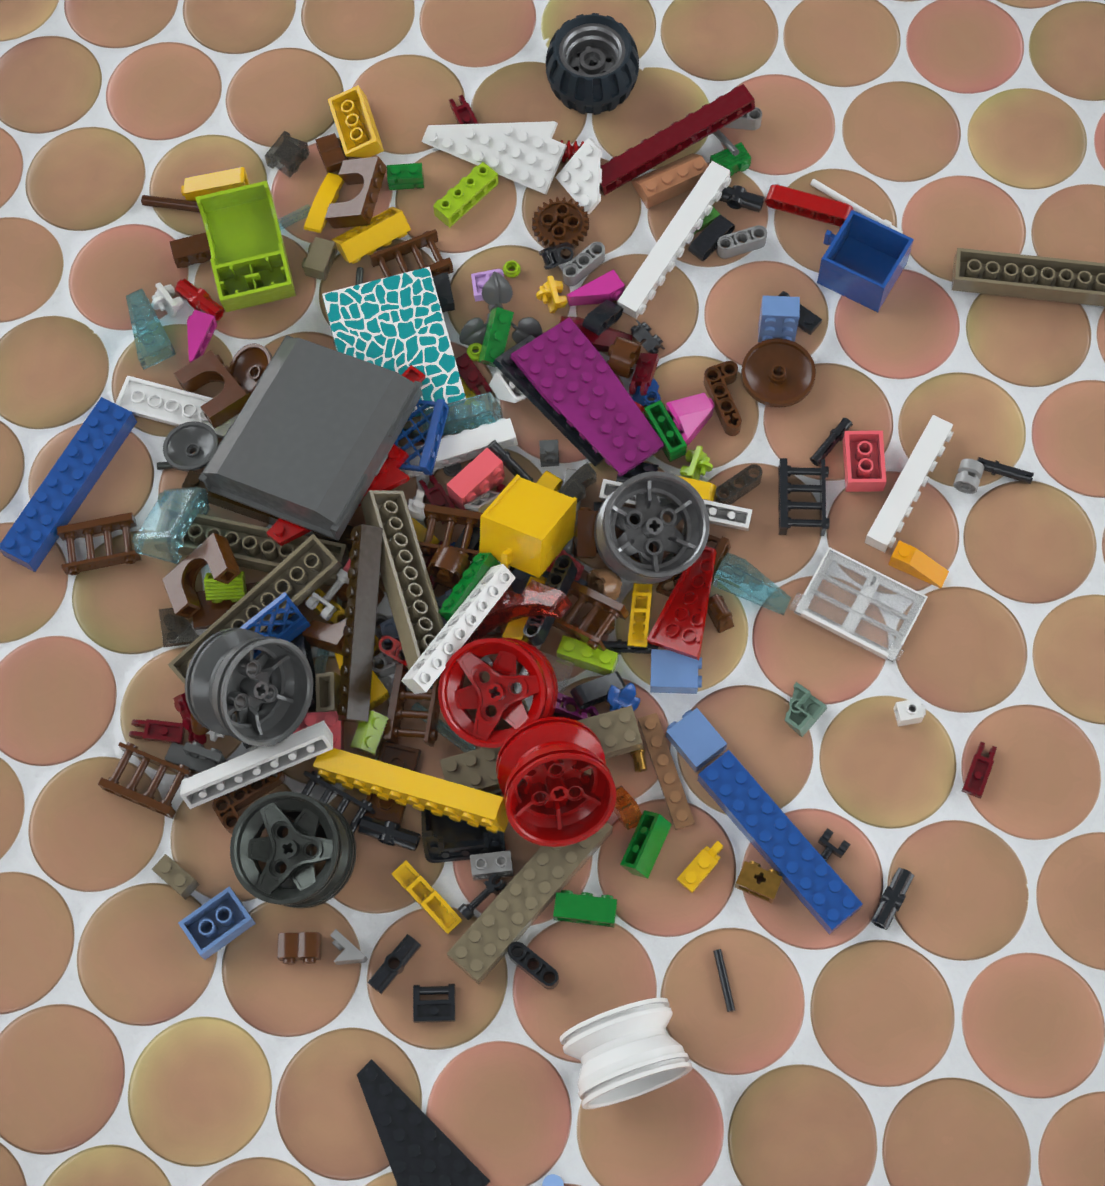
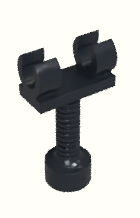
M828 828L818 841L819 844L825 847L821 854L825 861L828 860L832 853L842 858L851 845L845 840L838 849L830 844L828 840L834 832Z
M492 874L489 877V881L486 880L484 882L487 886L485 890L471 901L470 904L466 905L463 903L458 908L468 921L474 916V909L490 893L498 895L499 890H503L506 887L507 882L503 883L501 876Z

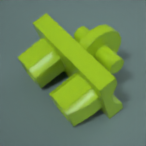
M697 446L696 450H687L685 459L687 462H691L690 466L683 465L681 467L680 474L682 477L699 480L701 475L704 476L706 472L712 471L713 465L709 463L710 458L707 457V454L702 451V446Z

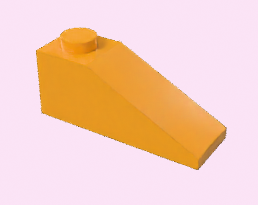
M898 541L888 564L938 588H942L949 573L947 569L923 552L902 541Z

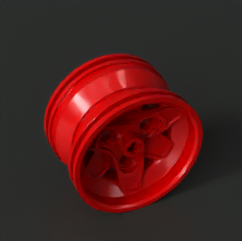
M485 638L466 644L451 656L439 680V705L447 724L465 741L486 748L502 747L506 739L523 725L541 718L552 717L558 699L557 678L549 660L535 646L515 638ZM498 654L492 666L482 660L483 657ZM518 662L524 666L529 675H517ZM485 671L490 675L488 682L482 679V674ZM467 676L472 684L463 688L464 679ZM517 682L522 686V691L519 694L514 690V685ZM533 695L532 705L527 712L522 700ZM491 705L495 706L497 710L495 716L489 713ZM467 709H477L475 720ZM502 718L512 726L503 730L495 729Z
M541 718L529 722L514 731L502 745L496 760L497 779L504 795V805L508 820L512 828L521 837L541 846H567L591 837L608 821L616 803V787L612 774L606 765L601 743L589 727L570 718ZM591 768V775L584 772Z

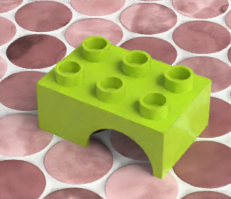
M267 181L195 197L211 252L210 261L219 299L226 312L296 296L272 193Z

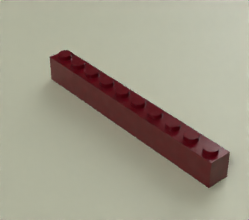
M742 84L739 87L733 88L729 93L719 96L715 101L703 105L696 112L689 113L682 120L672 123L668 128L658 131L649 139H644L640 144L627 149L623 154L613 157L609 162L600 165L602 169L601 191L604 195L612 192L755 109V99L745 85Z

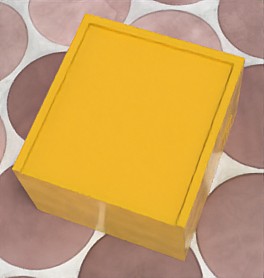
M517 474L481 515L479 553H491L507 568L511 566L540 578L574 536L577 498L569 497L521 478Z

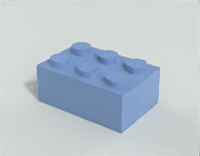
M762 296L758 323V342L775 338L795 342L800 317V297Z
M230 886L178 922L204 960L256 924Z

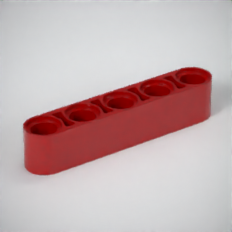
M776 184L770 186L765 199V204L770 208L839 227L843 225L849 213L853 210V207L849 204Z

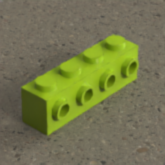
M484 162L475 166L470 174L463 177L454 188L448 190L443 198L435 202L433 206L434 215L450 228L499 184L498 174Z

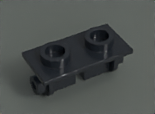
M636 320L639 325H634L630 329L631 334L639 343L646 339L642 346L648 353L657 354L660 347L664 350L665 348L661 345L663 341L657 334L653 336L649 332L651 330L646 322L641 323Z

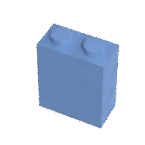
M651 649L650 693L697 694L698 688L702 687V676H698V669H702V657L696 660L670 650Z
M698 708L693 711L688 710L682 716L683 719L679 722H672L666 731V738L695 773L725 751L727 747L725 740Z

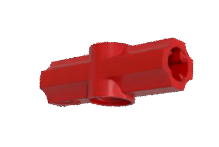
M186 279L177 282L175 287L176 293L186 299L194 310L213 315L218 321L223 317L224 308L215 302L204 289H198Z

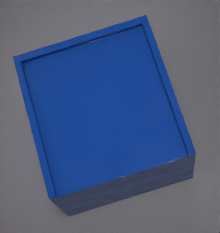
M851 210L836 235L830 230H827L825 233L823 244L830 246L822 257L817 283L873 311L879 312L882 304L907 265L914 239Z

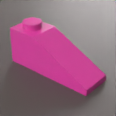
M613 269L567 294L568 305L602 304L607 299L617 301L625 291V285Z
M194 310L187 319L190 363L204 354L218 325L213 315Z

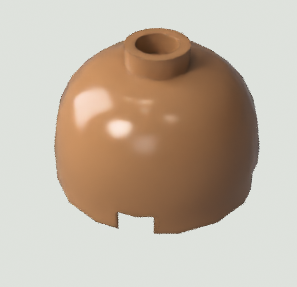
M597 568L589 571L591 573L587 574L586 577L587 587L616 601L621 592V578L608 568Z

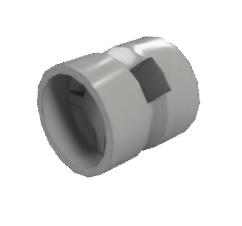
M974 459L961 460L958 474L953 483L954 488L967 494L976 493L980 483L979 479H981L985 468L984 465Z

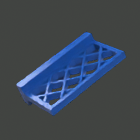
M437 399L436 402L419 400L416 404L418 409L412 412L407 420H410L413 426L406 431L402 429L403 433L400 432L394 443L398 446V442L406 437L409 442L401 447V449L405 451L412 446L415 450L399 469L419 471L425 475H432L449 407L444 399ZM434 407L433 412L428 416L423 413V410L426 408ZM421 412L424 418L415 424L412 418ZM428 422L429 428L421 433L418 427ZM417 429L420 435L410 440L407 435ZM423 438L425 441L424 446L417 450L414 444ZM416 456L420 457L419 466L411 465L409 461Z
M284 592L240 628L248 630L256 626L255 632L264 637H275L291 642L311 624ZM286 600V607L278 609L279 605ZM284 613L282 620H275L277 614ZM289 613H295L289 619H287ZM267 614H271L270 621H263ZM274 625H280L274 631H272ZM261 626H268L267 631L260 633ZM254 649L253 658L256 659L261 651Z

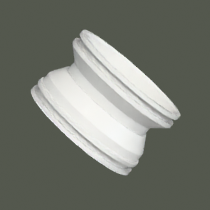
M667 998L646 999L620 1006L589 1018L570 1028L560 1036V1042L564 1045V1053L579 1059L582 1064L577 1085L579 1088V1098L583 1100L581 1103L583 1109L605 1107L638 1097L685 1076L693 1069L692 1064L688 1062L689 1056L685 1053L683 1046L667 1035L665 1031L673 1015Z

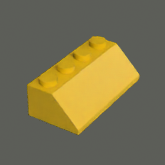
M359 85L328 99L346 157L368 158L384 151L367 97Z
M390 207L372 217L370 225L353 227L331 240L336 243L337 250L344 260L354 264L359 262L362 256L375 253L377 248L390 245L395 238L405 237L411 228L403 211Z

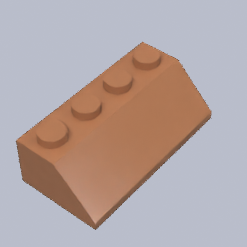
M692 153L633 179L631 183L646 208L649 209L693 189L708 165L701 155Z

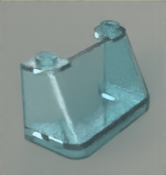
M188 487L166 489L161 492L140 530L133 536L132 542L136 553L178 564L181 559L178 550L180 546H184L183 538L198 513L207 515L210 510L206 489Z

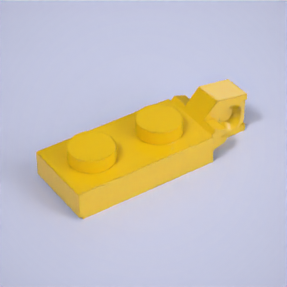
M716 841L711 848L706 846L680 874L677 881L693 893L718 864L721 858L718 854L723 849V845Z

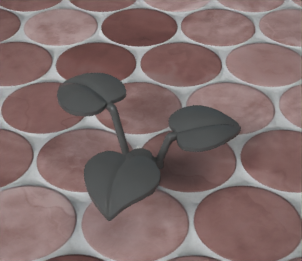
M495 271L482 288V298L488 303L489 312L496 307L504 309L502 303H508L513 295L509 282ZM490 313L487 314L488 317L485 324L481 318L469 320L460 332V343L465 345L479 343L482 345ZM523 318L518 322V326L513 322L511 323V326L516 329L512 334V338L517 344L529 335L537 338L543 334L541 325L534 318Z

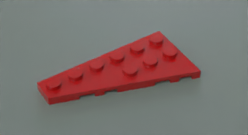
M705 546L699 558L682 572L647 638L649 644L699 660L717 553L714 548Z

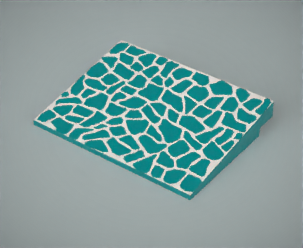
M430 267L322 294L336 351L395 371L400 375L412 365L425 374L426 377L422 381V396L419 400L436 402L437 399H444L449 408L465 405L464 389ZM434 407L426 408L423 410V413L425 415L432 413ZM420 412V413L417 414L415 417L423 416V415H422V413Z

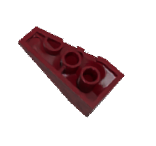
M561 316L560 323L569 317ZM570 317L598 352H608L610 345L614 344L616 337L632 341V335L610 327L598 336L582 327L584 318Z

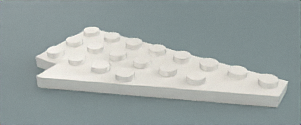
M554 121L428 125L421 141L478 166L484 162L498 175L547 195L567 147L566 144L552 139L558 125Z

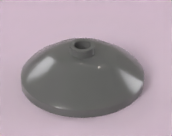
M192 421L180 424L171 430L164 440V457L177 470L194 471L201 469L208 464L219 446L218 437L215 431L205 423Z

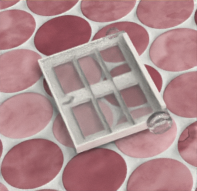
M829 547L804 594L798 592L789 609L824 629L894 663L895 659L900 660L904 652L901 648L928 597Z

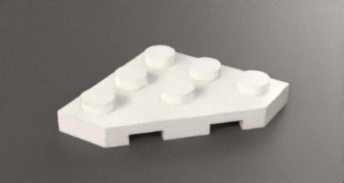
M588 138L555 177L572 198L579 202V206H584V212L587 211L588 214L601 202V194H599L602 181L600 159L602 158L603 150L592 138Z

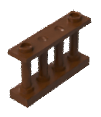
M436 229L426 231L422 235L382 251H376L370 255L372 266L379 265L385 278L392 276L386 262L396 259L402 273L410 272L402 256L411 252L420 269L430 267L432 277L448 272V274L454 272L450 257L443 259L435 244L438 242ZM429 246L436 260V263L429 266L425 264L419 249Z
M425 504L424 514L429 522L424 542H419L422 555H434L436 550L440 548L441 545L432 544L431 542L436 522L442 521L447 522L443 544L458 552L463 551L469 555L468 560L473 561V558L479 551L470 550L469 544L473 528L480 527V518L483 513ZM457 524L466 526L461 548L450 546L454 527Z
M132 512L58 526V535L62 541L67 543L69 563L61 564L66 575H78L84 571L120 564H134L136 561H140V554L137 550L132 549L130 529L137 526ZM116 530H122L125 552L114 554L111 533ZM103 533L106 556L95 558L93 536ZM85 537L88 559L76 561L74 540Z
M573 581L563 604L572 595L576 596L578 600L565 619L562 621L556 618L552 626L586 642L594 650L598 648L605 651L606 647L602 643L601 638L615 618L620 617L626 620L629 612L624 604ZM589 602L593 605V608L579 628L570 625L584 603L587 604ZM605 610L609 613L594 636L585 632L599 611Z
M396 664L387 713L389 720L385 724L383 739L389 743L397 744L400 737L424 738L425 743L430 747H434V743L438 738L437 725L440 713L438 687L441 674L433 684L432 693L414 694L412 691H407V686L401 681L409 671L408 668L403 664ZM407 699L431 700L429 711L404 710V701ZM403 718L427 719L426 730L401 729V720Z
M120 742L118 746L124 751V754L111 778L109 777L107 780L101 777L98 785L107 792L173 819L176 811L172 808L171 802L184 777L189 778L193 776L190 768L182 764L176 766L140 751L132 743L127 742V744ZM131 756L141 758L142 760L129 785H126V787L119 785V779ZM150 762L159 766L147 792H144L142 795L137 792L136 787ZM166 770L177 773L164 800H161V802L154 800V794Z

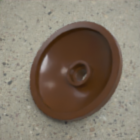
M248 344L235 354L229 368L233 373L231 376L233 378L236 376L242 384L240 387L242 389L246 388L250 395L272 359L270 351L260 344Z

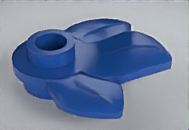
M653 378L645 396H641V386H638L636 393L631 397L633 401L646 407L660 401L661 397L658 393L659 385L657 381Z
M632 682L627 684L621 691L613 685L610 686L607 695L610 711L631 705L633 711L638 708L641 699L635 697L636 688Z

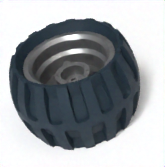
M599 13L577 15L576 18L564 22L560 30L558 29L553 35L546 54V74L553 93L567 108L574 109L581 114L594 113V115L605 111H612L618 104H622L628 98L637 81L639 56L635 41L627 28L621 22L615 21L613 17L608 15L602 16Z

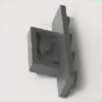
M172 742L165 756L167 762L176 765L182 764L200 773L228 761L220 750L211 748V750L206 749L197 742L192 744L186 742L184 746Z

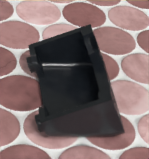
M427 809L421 811L422 841L425 858L429 862L441 863L470 860V855L506 851L504 832L497 831V833H493L481 825L473 827L464 820L456 822L444 814L440 817L432 814Z

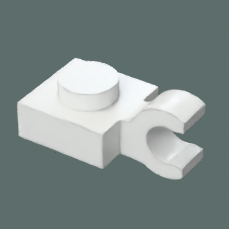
M417 489L416 496L413 499L409 498L407 505L411 517L423 521L425 518V503H422L424 491Z

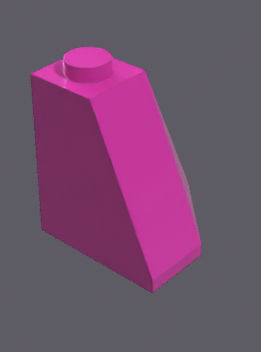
M705 393L666 403V410L687 446L713 416V409L715 407L713 400L710 397L708 398Z

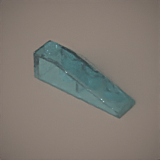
M729 552L722 560L714 577L713 586L782 615L785 614L791 600L788 594L746 559Z

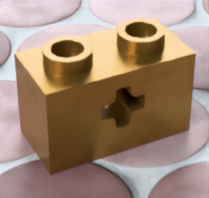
M745 861L735 888L773 903L783 877L779 876L780 873L773 869H768L767 871L760 868L761 865L754 861ZM761 877L762 882L760 884H757V879Z

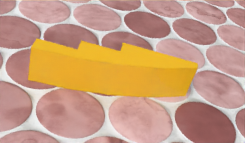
M327 173L312 203L304 224V230L317 233L322 232L328 222L325 216L329 204L336 203L339 198V190L344 184L343 179L339 175Z
M633 584L627 646L647 648L653 584Z
M407 860L391 873L407 893L447 934L462 921L458 914L418 874Z

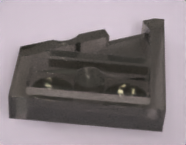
M173 608L159 609L163 647L191 644L199 637L190 622L185 617L176 615Z

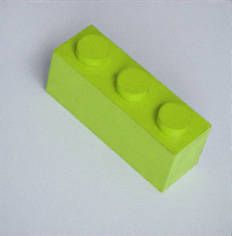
M564 635L556 652L558 661L601 675L613 673L618 662L617 652L608 649L602 651L598 648L594 650L586 642Z

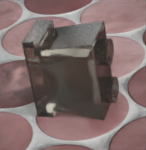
M284 131L265 155L267 166L272 169L276 167L291 178L298 171L301 163L308 158L310 153L307 142L292 138L290 133Z

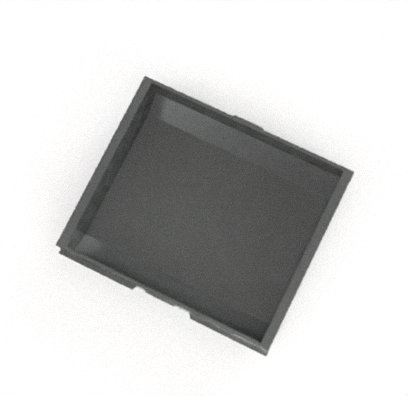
M286 335L255 385L254 391L237 419L230 426L204 468L199 480L203 481L210 492L339 541L422 396V383L418 381L413 383L395 371L301 338H293Z

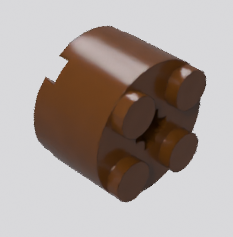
M616 337L614 344H611L608 350L610 359L606 361L614 374L628 379L631 378L634 369L631 368L638 362L641 344L622 337Z
M442 544L436 550L427 567L429 577L432 574L437 584L453 589L463 577L464 571L471 565L468 560L469 555Z

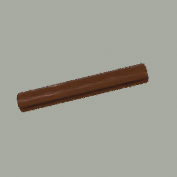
M142 195L141 202L145 206L200 212L196 201Z

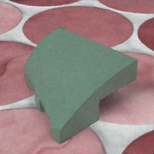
M796 682L794 684L793 697L790 698V708L786 713L785 722L797 734L803 737L827 710V706L812 696L809 690Z

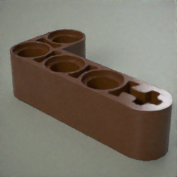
M726 361L707 368L703 381L709 397L714 402V409L721 425L729 436L738 435L742 423L741 416L727 385L734 383L737 379L738 366L733 361ZM726 371H731L733 373L727 374ZM716 392H721L722 395H717V394H715V393H716ZM722 408H729L730 410L725 411Z
M283 770L276 773V778L273 775L265 777L269 781L268 783L263 778L213 800L212 807L229 833H233L235 826L229 827L228 823L233 819L238 821L240 818L237 811L283 784L285 781ZM255 783H262L259 789H253ZM239 793H245L242 799H236ZM222 803H227V807L224 810H219V806Z

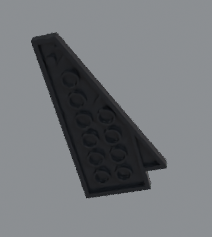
M529 335L498 356L493 364L595 467L605 460L599 452L596 453L592 449L593 446L586 439H582L575 427H571L566 422L567 419L562 414L559 415L541 396L510 358L511 353L535 339L532 335Z
M372 1059L360 1070L357 1077L397 1186H487L491 1182Z

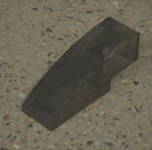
M588 462L585 463L567 480L559 493L572 498L576 497L578 503L586 497L585 488L597 481L596 472Z

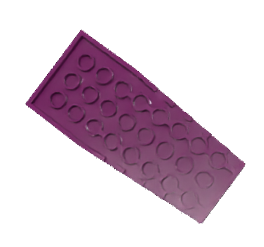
M570 317L511 353L510 358L541 396L559 415L562 414L567 419L566 422L571 427H575L582 439H586L593 446L592 449L596 453L599 452L605 462L618 472L617 475L619 477L663 449L664 443L605 359Z

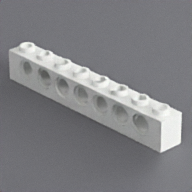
M504 564L493 566L487 571L401 681L414 694L428 691L446 668L445 665L451 656L465 644L516 577Z

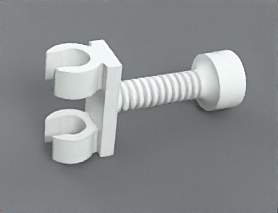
M340 569L336 574L338 579L327 594H325L326 596L322 598L313 592L312 596L305 603L311 610L315 609L319 602L326 607L322 610L320 616L326 621L337 610L329 602L344 583L349 584L348 573L343 569Z

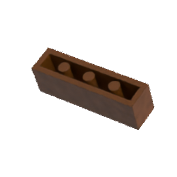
M206 232L169 241L177 268H186L193 264L205 263L211 259Z

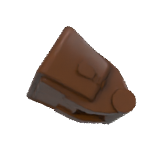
M719 594L711 596L708 602L707 613L718 633L734 627L732 613L728 609L723 596H719Z

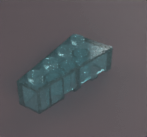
M143 289L127 295L126 300L138 360L143 370L176 355Z
M491 392L448 403L449 411L442 436L458 434L466 429L472 430L482 424L495 423L503 418L501 406ZM434 407L423 410V413L428 416L433 412ZM428 422L422 425L423 431L429 428Z

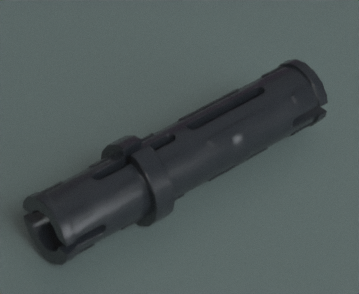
M843 418L837 427L830 431L828 438L810 458L814 465L820 466L821 459H825L835 445L843 440L845 431H848L853 425L848 418Z
M493 440L487 446L488 449L503 461V465L514 476L518 474L521 478L533 482V478L510 456V452L505 451L496 440Z
M981 457L977 459V461L984 465V471L991 472V475L998 474L1028 484L1032 482L1033 472L999 463L997 460L994 462Z
M622 639L602 641L606 649L617 652L618 655H621V653L651 654V649L658 650V646L648 642L647 648L627 646L628 641H622Z

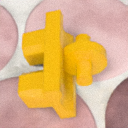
M548 276V281L539 287L540 291L536 293V297L538 300H543L544 304H548L550 313H555L557 308H564L568 301L565 295L558 296V293H561L563 290L562 281L554 280L553 276Z

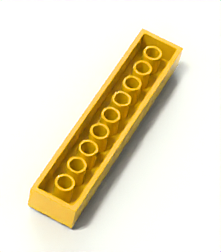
M336 748L318 755L313 764V767L318 771V775L324 777V781L329 784L335 785L339 783L342 784V787L349 790L356 788L366 795L373 793L378 798L386 801L390 798L403 806H406V804L413 805L412 807L419 811L427 809L436 816L442 817L444 814L456 822L461 820L467 821V824L473 827L481 825L493 833H497V831L505 833L509 822L505 810L504 797Z

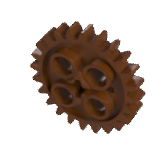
M556 197V202L549 199V204L543 202V208L538 206V212H534V218H532L534 236H537L538 242L542 241L543 246L549 244V247H553L565 242L579 246V241H584V236H587V230H589L587 211L584 212V206L579 207V202L573 204L572 199L566 202L565 197L562 201H559V198Z

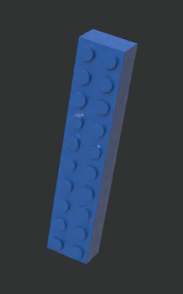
M103 397L100 398L1 541L0 552L5 557L36 572L59 538L57 527L68 525L136 425L137 421L131 411Z
M730 750L698 774L697 781L768 864L780 873L779 876L783 877L782 880L829 935L861 909L863 903Z

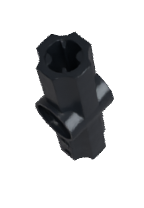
M734 185L733 187H724L719 201L727 203L733 209H740L742 207L760 213L765 197L749 193L744 187Z
M364 816L361 819L358 830L360 834L376 838L383 844L389 846L397 845L411 851H416L421 834L401 828L400 825L394 822H382L368 816Z
M898 868L890 885L884 891L879 901L881 903L871 920L875 926L885 930L890 926L914 878L910 871Z
M407 934L395 950L386 956L384 963L367 983L382 995L396 976L403 972L405 965L419 950L421 944ZM392 960H399L400 964L397 968L392 969L389 967Z

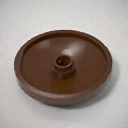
M780 338L768 339L752 347L746 354L741 369L742 382L748 394L761 404L779 408L792 406L802 401L810 393L816 376L815 364L808 351L796 342Z

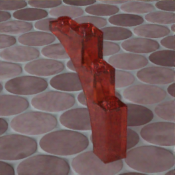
M531 580L521 594L507 589L463 646L479 640L495 628L519 618L539 615L561 619L572 603L564 592Z

